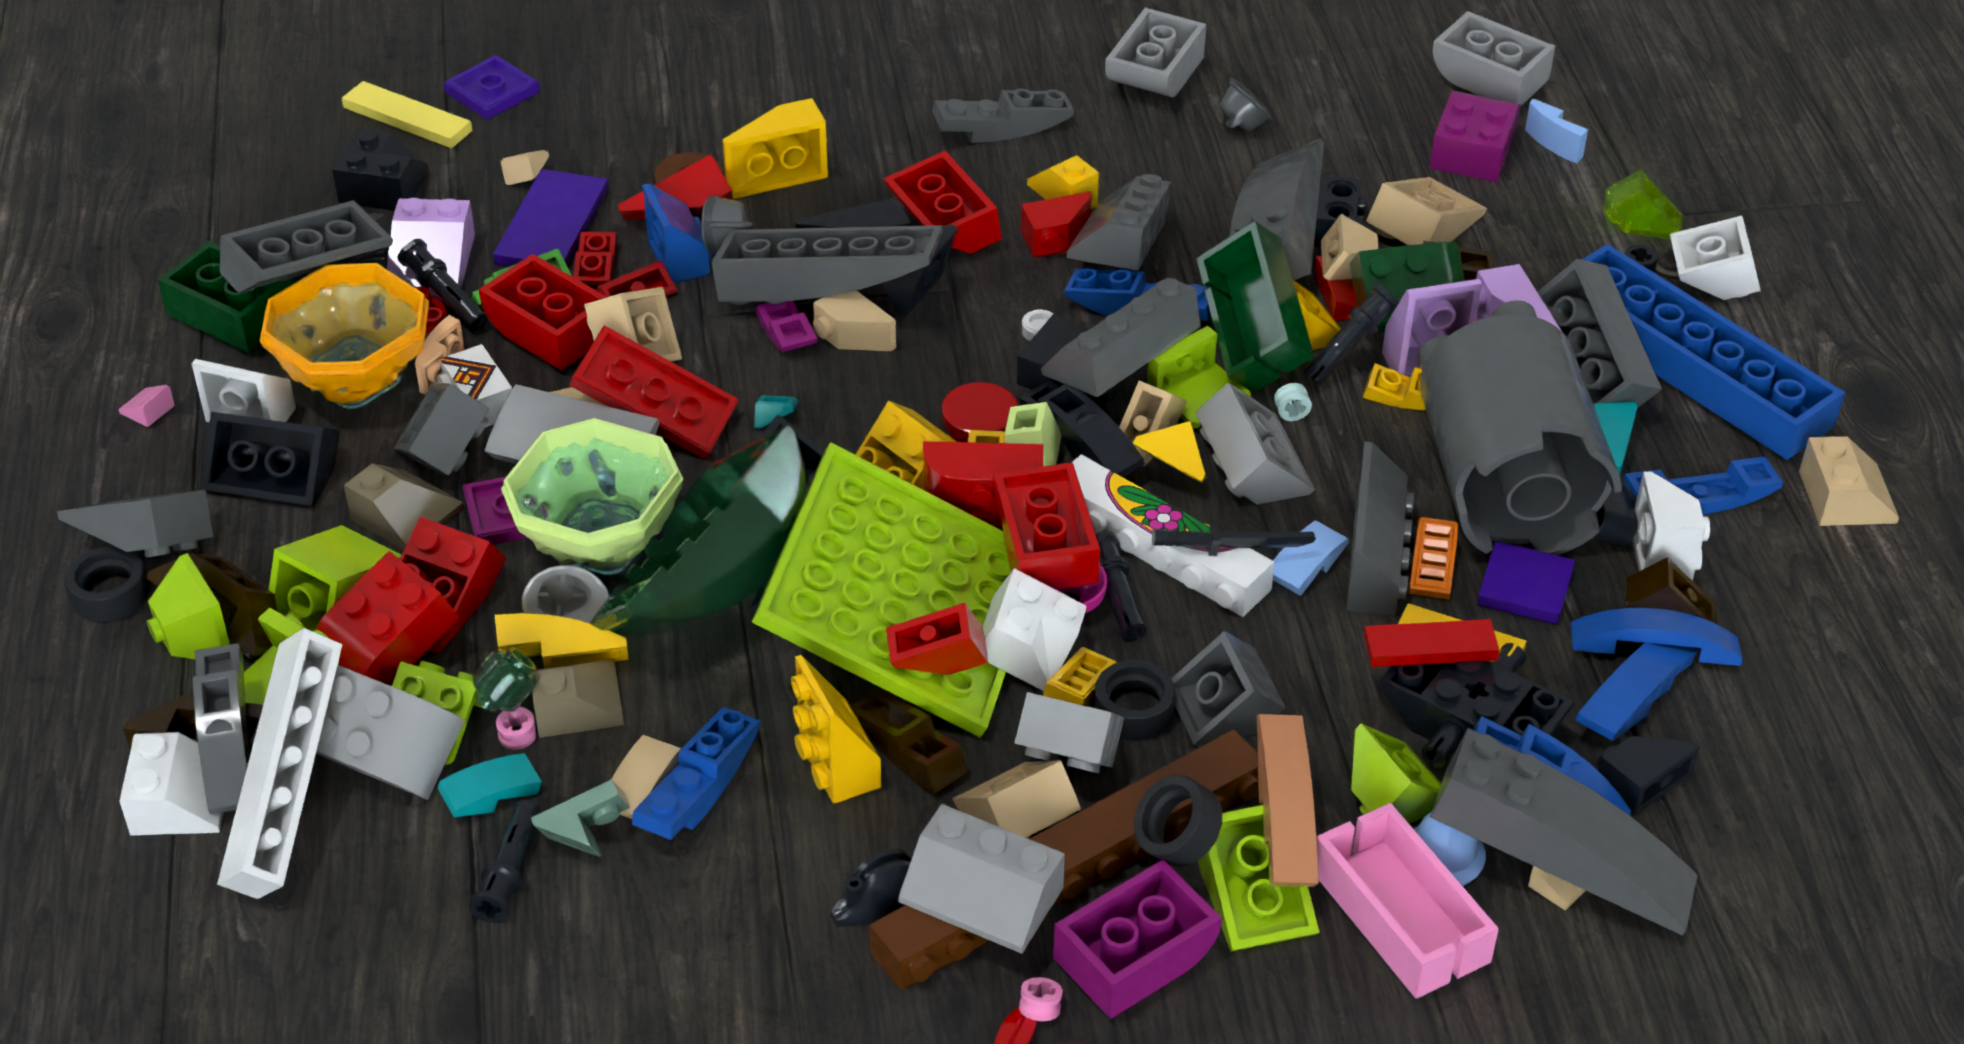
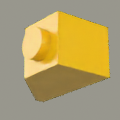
M1077 155L1027 179V185L1044 199L1090 192L1091 209L1098 205L1099 172Z

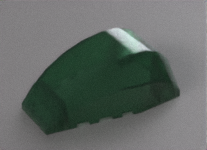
M787 424L712 463L673 509L662 527L665 534L660 541L654 537L650 539L643 549L648 557L641 567L634 563L624 576L630 582L623 591L619 587L614 589L589 624L599 630H609L621 635L663 633L732 607L764 587L771 578L809 489L808 476L795 431Z

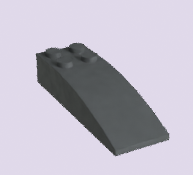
M1321 138L1260 162L1250 173L1241 189L1231 222L1229 237L1254 221L1279 236L1293 280L1311 274L1324 142Z
M943 225L730 230L712 260L718 302H731L734 305H743L752 301H766L769 304H781L785 301L820 298L856 291L896 279L930 265L943 234Z
M1467 729L1447 766L1430 818L1683 936L1687 930L1698 876L1684 861L1631 816L1590 788L1553 767L1540 762L1530 754L1521 753L1503 745L1489 735Z

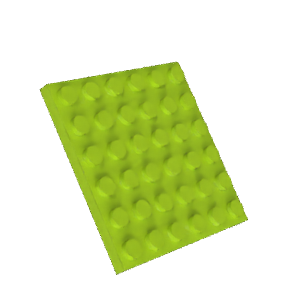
M830 442L824 451L752 623L981 737L988 728L1006 672L990 663L951 675L895 668L890 663L886 628L961 603L967 604L983 627L994 594L1011 573L1003 531Z

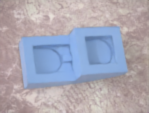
M1532 99L1529 105L1525 130L1548 150L1577 164L1583 158L1588 129L1563 120V110Z
M1316 520L1300 531L1314 532L1316 540L1313 543L1300 547H1284L1273 560V580L1300 596L1320 570L1324 572L1329 570L1349 543L1347 537Z

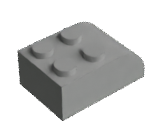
M1144 8L1105 59L1106 77L1111 81L1165 96H1176L1204 58L1206 24Z
M1469 11L1461 16L1433 43L1434 61L1441 74L1454 85L1471 91L1478 96L1517 103L1522 106L1550 79L1555 51L1554 45Z
M337 665L316 754L428 800L465 720L426 700Z

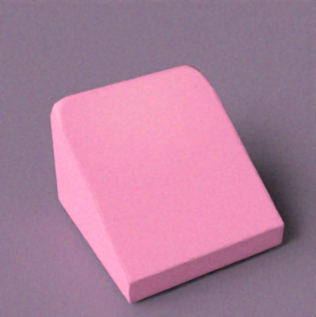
M161 385L143 389L118 410L120 414L149 427L174 407L175 404L170 387Z

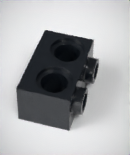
M1321 175L1314 246L1321 247L1322 238L1341 214L1363 225L1367 194H1360L1361 179Z

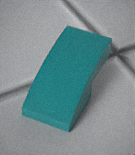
M522 753L495 758L465 768L439 781L437 788L453 817L494 813L499 799L538 795L542 781L526 754Z

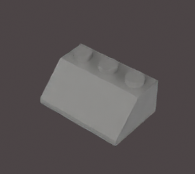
M1228 382L1195 412L1202 425L1200 432L1204 439L1212 445L1215 452L1212 457L1227 476L1225 484L1238 498L1244 496L1258 505L1306 496L1315 491L1276 413Z
M941 804L919 837L899 894V902L1022 954L1063 890L1065 853Z

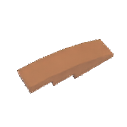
M1258 714L1259 803H1263L1264 844H1268L1269 884L1270 886L1315 887L1319 884L1317 837L1312 780L1303 717L1300 715Z

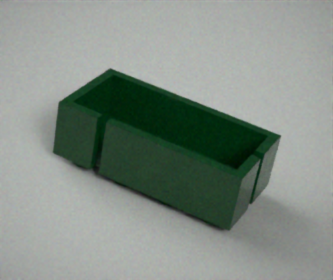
M1254 221L1196 258L1203 285L1208 287L1205 290L1229 379L1256 393L1281 377L1280 370L1288 373L1314 357L1283 244L1279 236Z

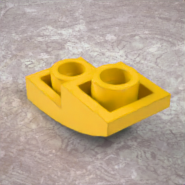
M1375 363L1369 374L1363 398L1403 409L1425 410L1420 392L1422 369L1415 367L1411 376L1408 377L1393 369H1388Z

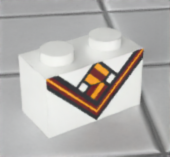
M481 344L440 358L442 375L437 377L438 383H450L487 406L489 410L485 415L488 419L486 427L495 424L512 387Z

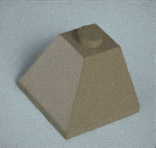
M373 463L344 485L351 520L403 550L420 517L443 525L464 508L462 501L406 470Z
M614 658L530 670L539 738L624 725Z

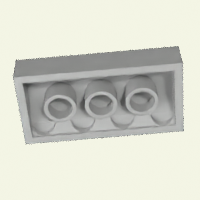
M515 384L498 414L484 452L494 459L517 464L544 431L596 418L656 435L660 420ZM592 453L590 455L592 467L598 473L602 485L616 489L615 471L606 467L605 463L596 453ZM559 459L556 466L557 473H567L571 469L570 460Z

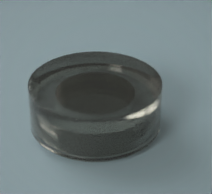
M1673 247L1658 251L1657 261L1654 264L1655 272L1666 279L1680 280Z

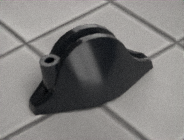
M892 848L872 855L855 870L852 877L846 880L845 891L830 913V917L837 927L871 924L905 906L899 902V894L910 866L911 858L904 850Z

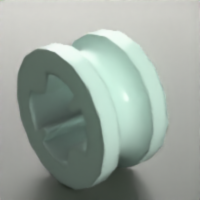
M1286 384L1278 389L1274 395V402L1278 413L1284 420H1300L1308 415L1311 410V400L1306 388L1302 384Z

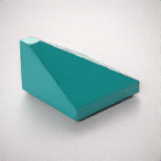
M762 395L755 403L754 428H763L770 424L777 415L783 417L793 412L798 404V399L796 397Z

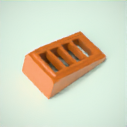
M1426 517L1419 519L1409 594L1450 599L1459 528L1457 522ZM1419 576L1443 578V581L1419 578Z

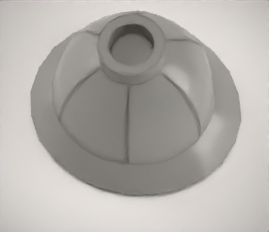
M559 565L549 567L530 579L522 595V608L524 613L547 614L577 619L600 627L608 617L610 597L605 585L592 572L571 565Z

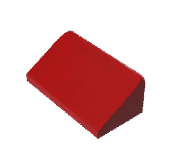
M1316 256L1314 277L1330 315L1335 321L1350 319L1348 316L1350 310L1353 307H1357L1352 279L1328 280L1324 278L1322 256Z
M661 260L599 285L596 288V291L607 297L663 287L666 297L678 292Z

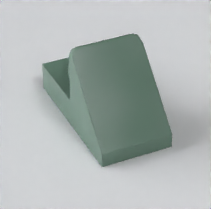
M611 779L531 817L533 825L548 839L600 857L601 853L591 826L605 825L616 820L620 812L629 809L630 805L625 793Z

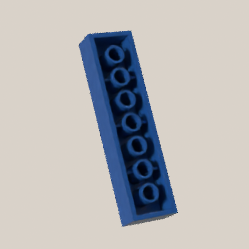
M1609 244L1604 245L1582 259L1607 265L1652 368L1661 379L1786 460L1807 446L1809 437H1821L1835 427L1845 392Z

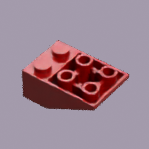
M420 517L400 560L438 590L460 616L427 650L439 655L489 596L507 558L490 541Z

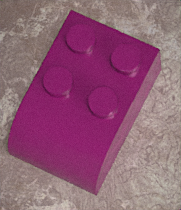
M1452 91L1434 135L1430 169L1498 182L1518 126L1521 105Z
M1163 859L1055 923L1053 958L1098 1007L1112 1019L1195 966L1210 950L1218 937L1222 917Z

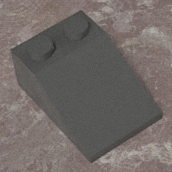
M206 489L112 501L57 511L59 520L126 552L144 550L145 557L170 554L169 546L171 545L173 552L198 548L197 540L213 537Z

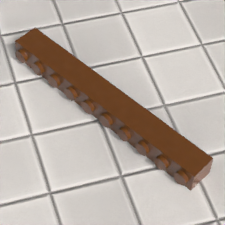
M1233 729L1030 838V840L1065 853L1063 890L1053 906L1065 899H1072L1078 896L1085 888L1101 879L1113 877L1121 868L1150 856L1137 842L1134 834V816L1139 801L1157 781L1171 775L1188 776L1214 793L1222 807V813H1225L1243 801H1250L1259 795L1258 753ZM1191 798L1183 800L1175 806L1167 817L1164 826L1165 844L1179 837L1188 826L1192 815ZM907 905L869 924L870 953L900 990L914 982L926 980L934 971L952 961L964 959L972 950L990 941Z

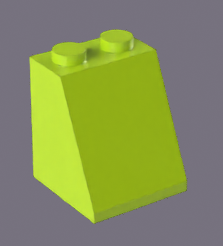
M340 525L274 549L268 590L275 594L277 610L280 614L284 616L292 614L306 629L314 632L322 617L388 551L392 552L399 559L401 554Z

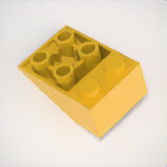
M802 655L795 656L796 675L791 677V684L798 701V705L793 706V715L799 728V734L795 735L794 739L801 759H808L812 765L811 772L819 790L825 789L833 804L881 788V759L847 700Z

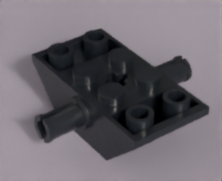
M1513 643L1504 644L1499 651L1498 660L1492 662L1475 661L1391 666L1380 679V686L1411 731L1429 740L1421 749L1423 760L1430 765L1437 754L1439 755V758L1434 763V768L1445 766L1453 752L1455 753L1467 729L1474 730L1481 716L1520 735L1523 734L1529 724L1552 735L1572 709L1574 701L1516 674L1515 672L1525 663L1526 654L1521 647L1517 646L1513 653L1508 656V653L1514 646Z

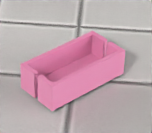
M1391 803L1358 817L1356 829L1349 821L1316 836L1319 881L1415 999L1450 983L1452 973L1459 979L1492 962L1499 928Z

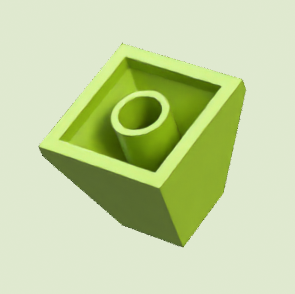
M186 553L179 556L148 601L153 618L147 620V625L156 643L163 641L171 656L196 660L195 651L230 645L219 602L189 554Z
M1361 723L1355 729L1351 791L1361 801L1362 805L1359 809L1363 815L1389 803L1396 808L1409 824L1431 813L1441 787L1440 781L1406 742Z

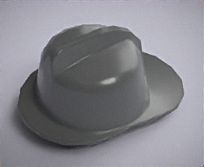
M1232 77L1229 78L1230 86L1220 102L1221 110L1228 117L1226 125L1229 128L1238 126L1250 132L1267 119H1272L1268 110L1256 96L1239 81Z
M709 196L706 199L702 212V237L709 253L716 254L730 230H748L756 227V223L748 221L746 208L742 202L721 198V196Z

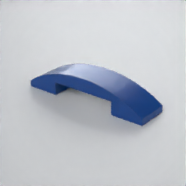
M1766 457L1730 461L1725 473L1667 480L1661 469L1626 473L1623 479L1637 500L1643 472H1653L1698 499L1702 515L1746 505L1781 489L1783 481Z
M1622 608L1587 615L1571 621L1570 624L1572 650L1615 654L1616 642L1620 640L1696 647L1699 662L1741 666L1742 655L1737 636L1716 623L1688 613L1659 608Z

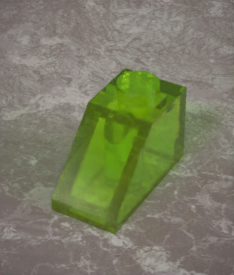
M1642 169L1606 189L1604 213L1611 223H1616L1625 233L1671 239L1670 234L1682 231L1683 215Z

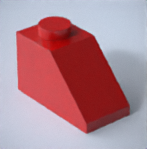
M1090 192L1021 204V234L1033 258L1068 251L1091 215Z
M966 603L886 628L890 663L895 668L951 675L988 663L983 627Z

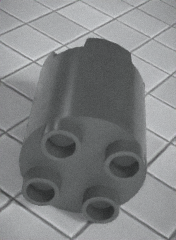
M1515 300L1498 306L1490 317L1465 325L1449 336H1438L1427 341L1421 347L1418 355L1422 369L1420 378L1421 397L1460 524L1467 539L1486 554L1493 549L1492 541H1499L1507 544L1529 543L1532 550L1560 555L1581 546L1598 534L1600 529L1597 511L1605 503L1611 490L1613 493L1622 491V484L1573 348L1565 334L1553 324L1537 318L1531 304Z

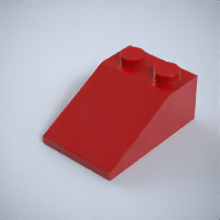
M1073 462L993 473L1011 572L1015 568L1053 589L1097 584L1099 581L1100 547Z

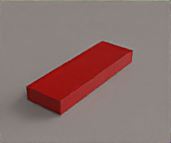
M1491 619L1365 626L1363 637L1371 667L1498 660L1500 651Z

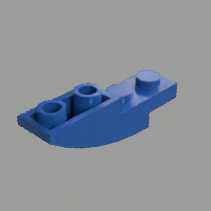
M1084 268L1075 269L1064 292L1065 297L1098 314L1108 316L1157 285V283H1146L1145 274L1141 271ZM1191 284L1190 286L1196 287L1200 320L1208 321L1211 316L1205 290L1208 287Z
M722 707L679 751V765L633 810L632 825L669 840L683 827L693 830L715 804L740 767L760 729V720L746 716L739 711Z
M1481 716L1473 731L1489 735L1503 745L1536 757L1540 762L1553 767L1590 788L1630 816L1631 810L1609 781L1588 761L1562 742L1530 724L1523 734L1520 735Z

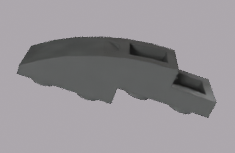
M1026 89L1001 90L998 102L988 99L981 101H962L959 99H949L948 101L935 100L932 113L941 131L965 132L970 143L997 142L1031 135L1073 117L1075 111L1066 94L1054 89L1047 91H1028Z
M239 643L195 651L196 676H193L195 720L203 783L210 815L237 809L251 755L249 746L251 733L246 722L243 652Z

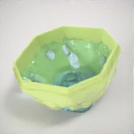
M592 418L542 432L503 480L504 485L501 490L519 532L532 540L538 551L551 555L561 565L570 564L600 574H614L622 571L632 558L646 547L650 538L661 532L665 521L673 511L675 500L682 488L683 477L667 443L664 442L662 437Z

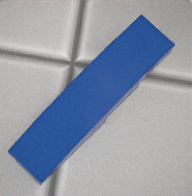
M1644 643L1601 685L1578 712L1575 721L1612 741L1647 717L1652 703L1670 690L1675 676L1692 664L1697 650L1685 646Z

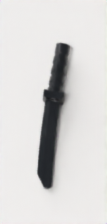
M1210 524L1209 532L1206 533L1203 531H1165L1162 529H1153L1152 532L1153 546L1175 545L1176 547L1207 548L1209 556H1217L1219 547H1300L1313 543L1316 540L1315 533L1312 531L1220 532L1218 524Z

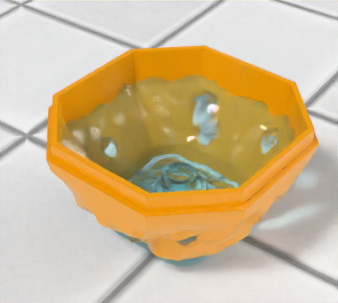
M378 263L325 265L268 299L260 342L263 348L276 358L281 368L287 371L292 380L301 382L306 387H309L312 392L318 390L327 401L335 402L343 408H359L396 386L401 381L402 373L407 368L408 362L412 361L423 351L429 300L425 298L422 292Z

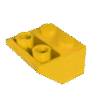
M888 400L856 455L924 490L923 441H956L914 410Z

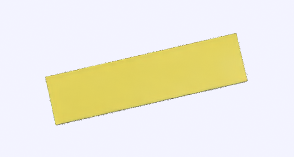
M362 81L342 97L343 108L449 148H453L472 132L470 120Z

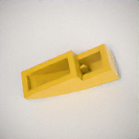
M516 613L495 615L499 651L509 652V655L513 654V658L542 655L544 668L613 658L614 661L629 660L626 638L605 628L577 619L547 614Z

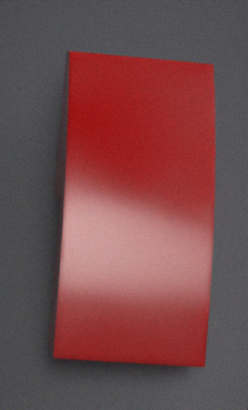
M580 232L579 252H576L574 278L586 285H602L612 281L618 244L616 232Z

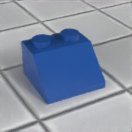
M649 183L642 185L648 244L656 260L662 261L673 283L709 275V259H713L714 254L709 253L704 245L699 218L693 217L687 205Z

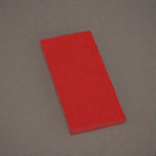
M605 325L569 383V386L608 407L659 419L660 423L657 434L704 460L708 458L739 401L738 398Z

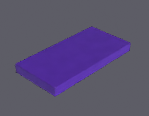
M541 169L493 253L494 264L512 266L531 254L539 256L559 249L568 266L579 245L580 232H586L609 189L608 179Z

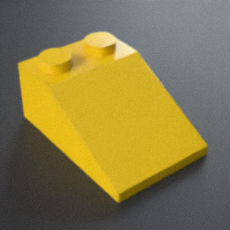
M813 98L778 105L722 139L725 179L732 189L733 199L828 178L826 121Z

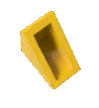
M1190 421L1136 436L1133 442L1135 447L1196 481L1204 483L1206 474Z

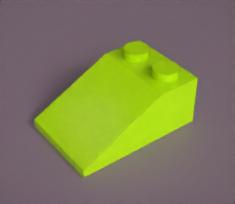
M1263 805L1222 813V826L1218 839L1208 854L1198 860V865L1213 907L1222 917L1221 928L1230 951L1233 952L1320 933L1308 887L1270 886L1269 847L1268 844H1264Z

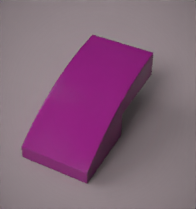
M785 301L781 304L763 303L756 305V315L772 343L781 352L817 343V337L805 313H799L794 301Z

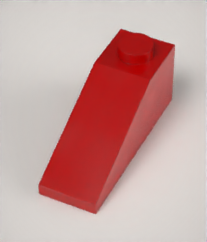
M711 154L653 185L685 203L692 216H702L704 203L709 196H721V198L733 200L732 189ZM643 191L618 204L619 213L623 220L645 219Z

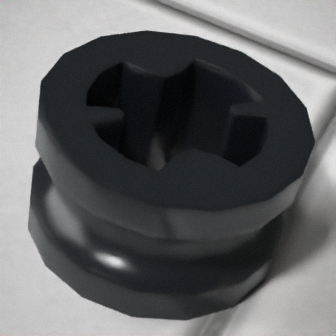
M1632 245L1625 250L1626 256L1654 273L1657 254L1652 248L1645 245Z

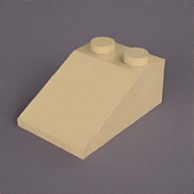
M1425 177L1382 183L1366 222L1377 227L1376 232L1388 239L1397 238L1406 243L1405 246L1423 244V241L1452 242L1485 214L1487 208L1433 178Z

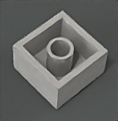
M1027 692L1015 744L1026 746L1025 755L1047 761H1058L1059 755L1068 757L1067 766L1099 773L1101 765L1113 767L1124 717L1112 712Z

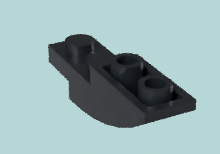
M1049 380L1019 397L1021 406L1047 402L1058 424L1061 436L1066 439L1068 452L1077 458L1083 455L1123 478L1145 465L1144 458L1119 426L1081 390L1066 384L1060 387Z

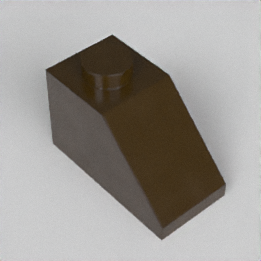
M1668 557L1626 578L1627 596L1625 597V604L1627 608L1674 610L1698 616L1717 624L1716 603Z

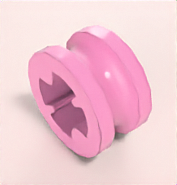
M511 707L502 711L496 719L498 739L502 746L517 750L528 747L535 741L537 736L534 715L530 710L523 707ZM520 726V730L513 731L512 727Z
M1036 977L1026 980L1021 986L1020 994L1022 997L1019 1003L1021 1014L1035 1021H1050L1057 1018L1060 1014V1001L1062 1000L1063 989L1057 982L1048 978Z

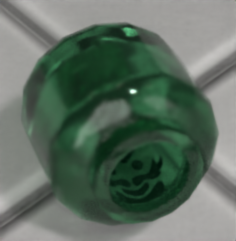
M510 647L507 651L501 649L493 651L472 677L473 686L478 692L475 699L490 712L495 713L498 709L514 712L537 684L534 674L536 666L527 656Z

